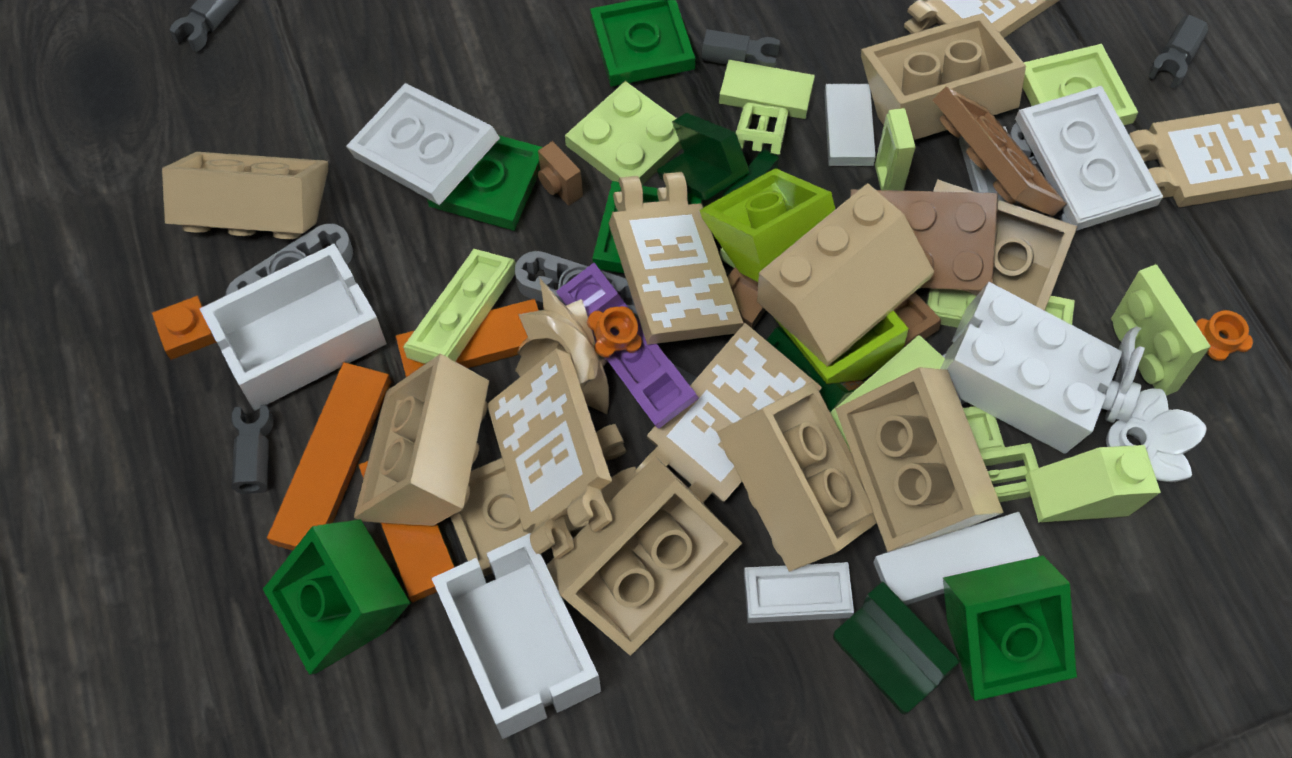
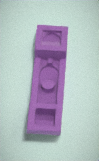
M595 263L591 264L556 291L565 305L582 299L588 317L594 311H601L603 313L611 307H628ZM636 318L638 323L637 334L642 338L640 348L634 353L626 350L617 351L606 359L654 425L659 429L698 400L699 397L657 344L647 345L641 324ZM616 328L610 329L613 335L619 334ZM592 330L593 336H594V340H595V344H596V342H597V341H596V337H595L594 331Z

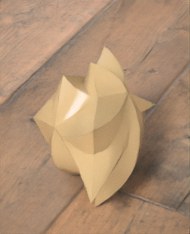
M539 277L544 310L518 314L528 337L521 343L517 352L521 358L515 371L521 377L555 349L566 352L571 356L586 404L607 414L609 386L603 367L608 361L605 357L597 354L594 349L595 340L592 329L587 325L588 316L583 301L580 299L565 306Z

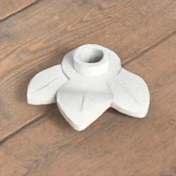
M1140 327L1131 328L1123 337L1118 349L1122 351V355L1119 360V368L1115 380H1112L1110 387L1103 392L1106 395L1102 405V409L1107 410L1105 420L1112 423L1116 419L1128 422L1139 398L1141 384L1135 383L1133 380L1145 350L1141 346L1135 349L1136 336L1142 329Z
M1152 388L1140 392L1135 409L1128 422L1118 420L1111 426L1107 433L1106 444L1107 447L1134 446L1128 441L1126 435L1134 436L1140 441L1141 445H1145L1156 480L1178 482L1192 476L1191 467L1183 454L1201 442L1207 428L1197 416L1190 412L1179 409L1169 410L1164 390Z

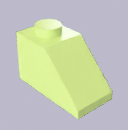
M1145 445L1099 447L1031 470L1025 475L1038 522L1127 517L1161 493Z

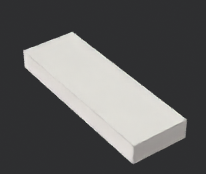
M1016 512L878 555L873 563L881 582L883 581L905 605L943 594V577L1038 557L1039 554L1020 513Z

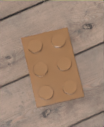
M947 86L933 99L935 104L944 113L939 118L941 123L955 137L959 138L962 136L970 145L966 150L967 155L982 170L986 171L989 169L997 178L993 186L1007 202L1014 204L1018 201L1027 210L1033 212L1038 210L1052 217L1067 204L986 107Z
M851 189V196L858 190ZM876 190L905 215L934 270L933 276L920 288L981 291L988 282L993 283L998 193Z

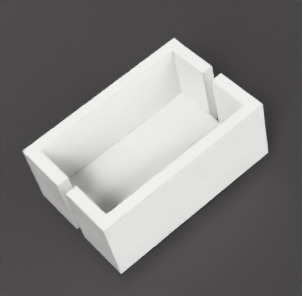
M335 244L200 308L235 379L254 411L259 409L260 405H267L341 368L343 362L350 363L387 344L377 316L359 285L356 284L351 271Z
M988 282L966 308L951 341L953 344L947 350L944 357L945 360L940 369L948 370L960 399L1066 454L1093 432L1106 397L1103 392L1110 387L1122 351Z
M531 533L486 553L496 580L486 584L477 558L432 578L502 739L546 719L547 715L544 707L550 704L554 705L558 713L601 692L599 675L541 554H536L531 546Z

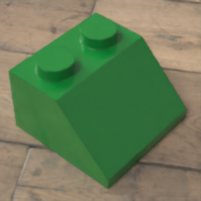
M361 519L312 526L263 588L266 597L309 675L319 673L384 634L410 604Z
M1044 555L943 577L947 624L970 695L974 701L1077 678L1070 583Z

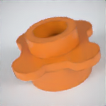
M611 307L603 313L601 311H594L588 317L587 325L594 331L597 341L594 349L600 356L607 358L612 356L614 352L622 350L634 353L640 348L642 338L637 334L638 323L633 311L628 307ZM616 328L619 334L613 335L610 329Z
M1223 310L1215 313L1210 320L1202 318L1196 322V325L1211 346L1207 353L1214 360L1224 361L1229 354L1236 351L1247 352L1253 345V339L1249 335V327L1246 320L1236 312ZM1219 333L1224 334L1227 338L1220 337Z

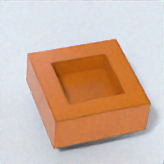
M198 296L152 312L162 345L170 360L217 343L200 311V308L204 306Z

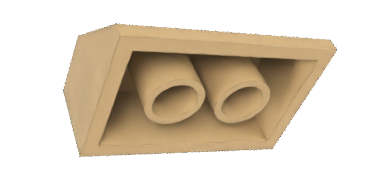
M984 13L861 49V58L879 120L884 125L886 114H888L889 110L905 108L914 140L947 130L939 120L944 113L933 101L946 86L986 107L992 115L1013 110L1020 106L1026 65Z
M195 152L162 168L165 224L182 225L183 231L195 233L207 232L211 230V227L227 228L228 234L236 236L256 234V230L273 231V237L279 239L299 238L302 236L301 234L317 223L328 173V161Z
M938 179L933 190L934 192H974ZM998 200L993 284L1045 311L1076 233L1077 226ZM963 290L974 295H978L980 292L979 290Z
M867 183L759 272L757 302L828 367L933 276L934 270L905 215Z
M440 353L386 391L354 518L361 519L362 522L434 526L453 514L459 513L465 507L470 496L468 482L471 467L479 452L477 438L480 424L488 408L485 399L489 380Z
M918 367L835 408L887 552L968 528L1004 513L948 370Z
M814 381L717 431L727 458L733 463L748 492L751 504L757 509L772 538L776 552L782 557L789 572L837 553L877 523L853 456Z
M656 456L607 504L611 512L612 522L598 532H593L590 523H588L573 538L574 549L560 559L553 558L546 565L560 596L630 656L742 544L715 514Z

